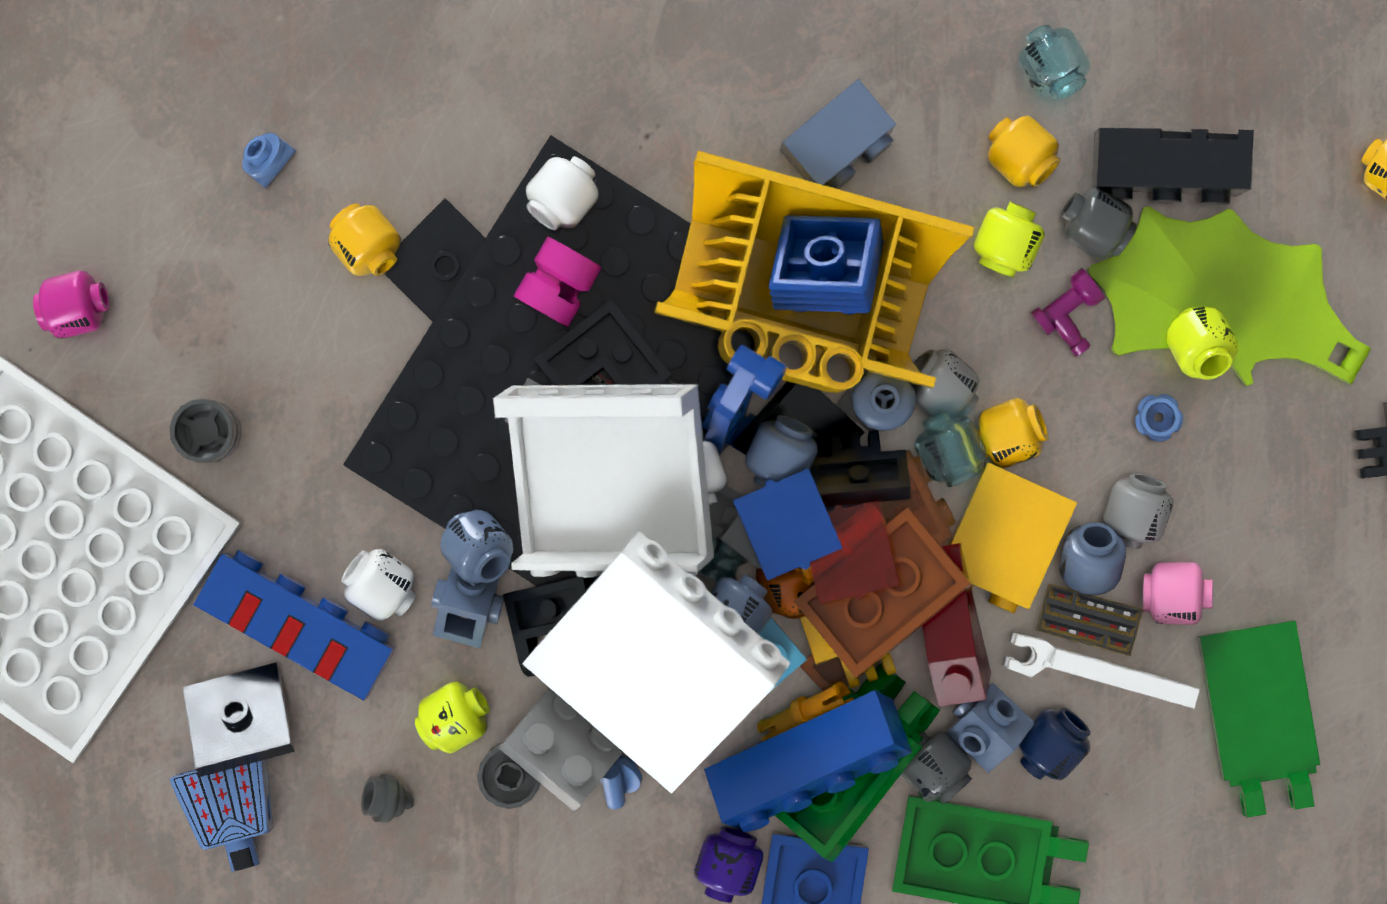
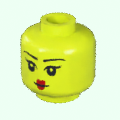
M450 682L420 701L418 716L415 718V726L421 739L430 749H439L448 754L455 753L485 734L487 729L486 714L490 712V707L485 696L476 687L470 690L461 682Z

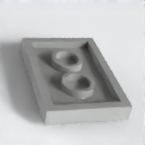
M548 688L499 747L502 752L574 812L623 753L620 748L551 688Z

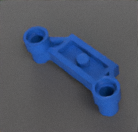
M742 344L733 355L726 369L734 374L728 386L722 383L715 392L707 407L710 411L701 426L707 430L704 441L715 444L719 455L729 445L740 451L732 443L756 417L752 413L746 416L753 392L768 400L788 367L774 357L769 356L766 359Z

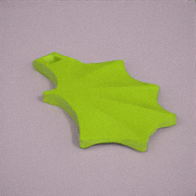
M1150 206L1143 207L1136 231L1121 254L1097 262L1087 269L1088 275L1103 289L1112 305L1115 331L1111 350L1117 356L1136 351L1170 349L1166 342V336L1173 320L1184 310L1201 306L1217 309L1228 322L1238 342L1237 356L1232 362L1231 367L1245 386L1254 384L1251 371L1256 362L1273 359L1297 360L1313 365L1333 377L1352 385L1371 351L1369 346L1352 336L1328 303L1323 283L1322 248L1318 244L1288 246L1270 242L1252 232L1232 209H1226L1207 219L1188 222L1168 218ZM1337 343L1349 349L1340 366L1328 360Z

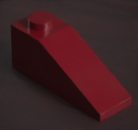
M961 543L941 546L969 580ZM970 586L922 625L927 661L938 707L987 699L991 669Z

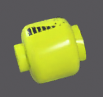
M1009 202L1006 210L998 207L989 209L973 245L977 254L981 256L978 263L1013 278L1016 271L1026 272L1030 270L1045 236L1044 229L1033 221L1036 212L1013 202Z
M1201 306L1186 309L1173 320L1167 330L1166 342L1180 370L1191 378L1215 379L1229 370L1237 356L1238 342L1224 315L1215 308Z

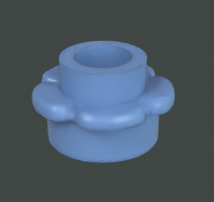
M1161 394L1159 397L1149 395L1138 404L1137 409L1139 413L1135 416V425L1141 434L1149 435L1153 441L1162 442L1170 439L1173 432L1180 430L1183 423V414L1178 409V402L1172 396L1167 394ZM1156 413L1163 415L1161 422L1155 421L1154 415Z

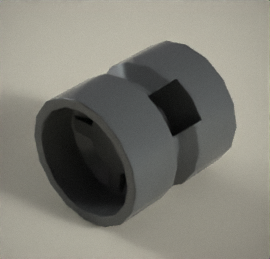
M191 400L177 410L170 424V438L176 451L184 458L198 463L220 462L231 456L238 447L242 436L241 422L235 411L225 403L215 400Z
M500 742L489 750L480 763L477 775L479 789L484 797L497 807L507 809L521 807L532 800L539 790L541 783L502 752L499 747L504 742Z

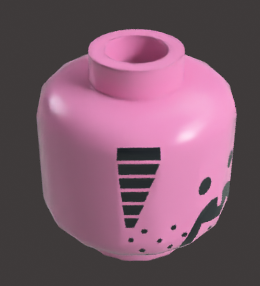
M1158 562L1154 565L1152 573H1144L1143 612H1151V617L1156 623L1194 625L1201 620L1203 608L1212 609L1213 579H1203V570L1198 563Z

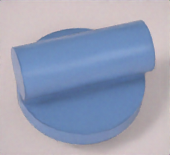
M274 133L257 136L244 149L243 170L264 188H267L296 150Z
M622 755L600 781L603 784L606 804L611 809L623 807L625 804V793L637 791L643 779L636 764L631 759Z

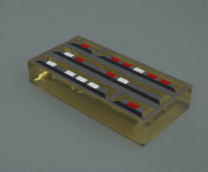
M1048 583L1035 630L1131 656L1143 609L1093 595L1082 594L1075 590Z

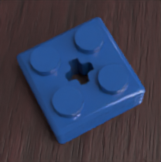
M785 216L769 283L773 308L777 310H793L795 312L826 311L842 312L844 314L870 312L884 244L882 239L883 233L881 232L882 227L880 226L881 220L878 218Z

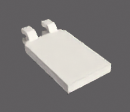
M1011 632L1009 642L1020 647L1029 646L1031 654L1029 659L1024 662H1019L1013 657L1005 656L1002 665L1010 670L1032 678L1046 667L1195 708L1200 689L1191 685L1058 648L1039 637Z

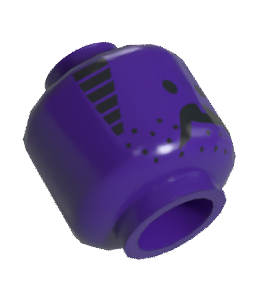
M725 826L720 827L719 832L709 833L705 836L694 869L695 878L706 886L705 895L718 901L731 903L734 896H745L752 893L763 862V851L756 845L757 838L742 830Z

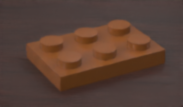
M907 507L798 597L794 603L853 676L859 678L969 588L972 583L914 512Z

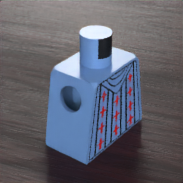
M267 759L202 777L194 769L176 774L170 778L171 786L202 850L224 845L231 872L260 864L253 837L268 833L273 829Z

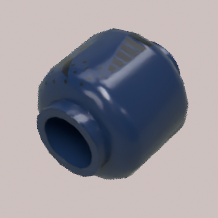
M1062 707L1058 711L1048 708L1033 720L1035 722L1033 727L1019 744V748L1024 755L1020 762L1037 779L1041 780L1044 776H1047L1051 779L1063 780L1089 754L1090 742L1087 737L1091 733L1088 726L1069 709Z

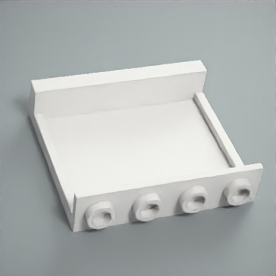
M697 384L511 386L493 398L495 418H508L523 554L511 563L512 570H530V574L536 577L551 576L560 571H576V575L579 577L599 576L639 531L649 540L662 546L668 557L687 573L694 576L714 558Z
M639 531L558 624L540 641L522 664L672 794L777 684L790 662L781 655V652L773 643L764 640L745 624L741 616L734 609L722 604L706 590L704 584L696 576L687 573L668 557L662 546L649 540Z

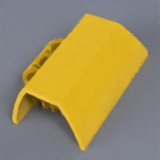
M698 150L694 159L692 221L675 289L664 302L656 304L654 313L722 331L718 339V350L720 356L727 364H729L735 354L731 346V337L738 330L746 331L753 337L755 342L754 352L766 359L772 356L780 361L779 350L781 346L785 343L793 344L801 351L802 363L796 370L787 368L781 380L817 390L839 393L850 389L861 380L864 370L933 388L936 377L920 372L912 362L909 351L928 285L949 258L973 236L975 227ZM785 216L878 218L881 220L880 226L882 227L881 232L883 233L882 239L884 244L870 312L855 314L826 311L795 312L793 310H777L773 308L769 283ZM832 356L841 357L848 363L850 370L845 382H836L828 375L827 363Z

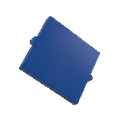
M809 468L777 482L769 479L765 482V487L733 500L767 581L798 567L808 569L810 562L842 549V545Z

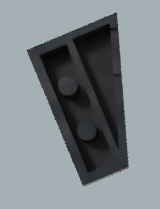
M1099 128L1094 132L1092 188H1103L1115 198L1121 200H1133V192L1152 193V201L1176 203L1182 202V194L1201 195L1202 204L1228 205L1230 204V196L1237 197L1251 190L1254 130H1238V134L1208 133V129H1192V132L1162 131V129Z

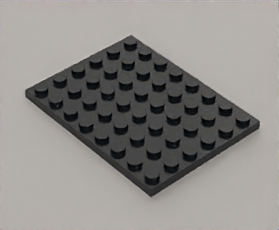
M550 135L343 465L446 529L448 522L460 513L474 510L487 511L512 539L514 549L508 569L535 586L579 577L576 575V571H560L555 575L536 577L530 574V570H512L511 563L523 554L509 423L505 422L506 418H495L493 398L511 386H524L527 378L540 385H552L536 365L534 358L612 299L672 374L670 381L674 384L698 385L702 426L710 411L707 407L715 392L722 383L728 386L734 374L726 370L728 364L722 359L718 350V339L722 331L654 313L656 304L664 302L675 289L691 223ZM575 156L586 162L596 173L592 180L598 188L599 198L577 226L569 229L559 227L558 230L554 231L540 223L528 211L526 205L529 203V200L526 196V187L550 158L560 157L570 161ZM547 236L602 267L590 290L579 293L578 298L581 306L568 328L513 297L526 273L536 272L538 267L534 259ZM738 330L733 333L731 346L735 352L741 344L754 351L755 342L748 332ZM596 375V376L594 377V378H595L596 380H598L601 384H603V385H609V384H607L604 380H602L599 376ZM591 379V380H590L589 382H587L585 385H600V384L597 383L594 379ZM702 428L703 441L707 434V430ZM600 575L594 577V582L600 577Z

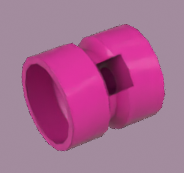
M547 236L534 259L538 267L536 272L526 273L513 297L568 328L581 306L578 298L579 293L590 290L602 267Z

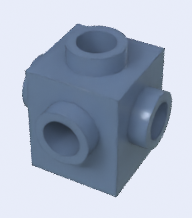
M451 567L447 581L438 579L433 594L431 607L438 609L433 636L480 648L488 623L497 625L505 598L496 594L500 578L488 583L466 582Z
M992 683L989 685L986 700L961 703L955 706L952 712L957 716V719L946 733L989 773L1017 749L1035 722Z

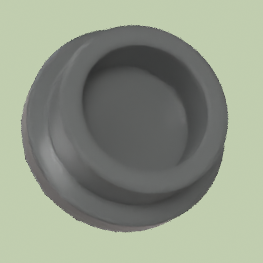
M382 774L379 778L370 777L364 786L361 801L362 813L366 816H372L374 822L388 823L394 817L401 816L405 809H410L414 806L410 793L405 791L403 784L395 779L393 775Z

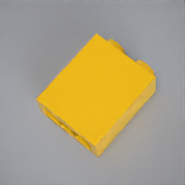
M985 462L948 545L961 543L969 581L972 583L971 589L975 585L991 592L988 602L1013 614L1018 605L1029 610L1077 502L989 462Z

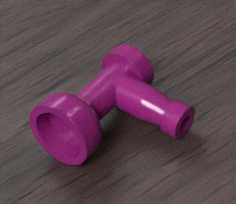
M1083 268L1071 276L1070 285L1072 288L1041 310L1037 307L1030 312L1047 336L1056 330L1059 336L1070 346L1069 349L1075 357L1084 353L1091 345L1085 337L1082 338L1076 324L1068 314L1083 303L1087 306H1096L1105 299L1099 287Z

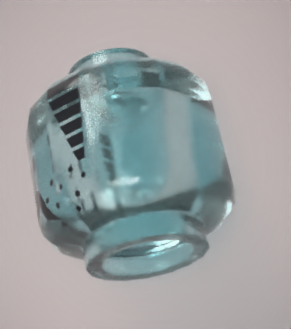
M1043 25L1026 36L1025 41L1027 44L1020 51L1018 63L1033 90L1039 96H1051L1053 100H1061L1073 95L1086 84L1085 76L1089 72L1091 63L1071 29L1063 27L1052 29L1050 25Z
M947 410L935 414L922 422L925 431L918 435L914 446L931 480L945 482L947 487H953L974 478L982 472L980 464L985 460L987 451L971 418L961 415L951 417Z

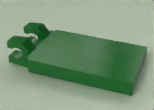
M1292 620L1198 636L1221 778L1224 781L1229 780L1230 787L1237 786L1242 816L1248 818L1266 815L1264 795L1260 782L1285 778L1290 808L1297 810L1315 807L1308 774L1317 773L1316 766L1321 764L1296 621Z
M880 663L875 668L878 675L877 680L869 682L867 678L857 692L849 688L851 694L840 699L845 701L853 698L855 700L876 690L894 701L906 682L895 673L887 675ZM915 691L897 711L912 753L899 758V764L891 770L877 774L868 772L855 778V784L849 789L837 793L824 792L811 798L812 804L805 809L791 813L783 811L774 815L826 860L834 862L922 748L919 743L923 737L919 733L928 729L940 712V709Z
M909 794L892 892L957 904H1079L1080 888L1050 883L1054 857L1086 863L1089 841L1058 836L1059 826L1052 825L1053 820L949 801L942 804L938 799L934 802H926L920 796Z

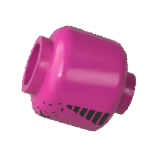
M74 271L45 279L39 288V293L33 297V308L37 322L43 331H50L58 339H66L97 331L103 323L104 311L110 309V299L107 289L102 282L96 283L93 277L86 271Z

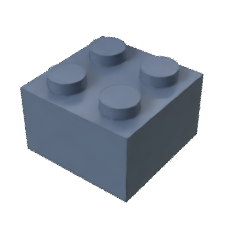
M857 79L786 138L781 144L780 151L804 180L840 189L856 173L852 166L864 157L870 163L891 146L894 140L890 134L895 128L896 123L863 83Z

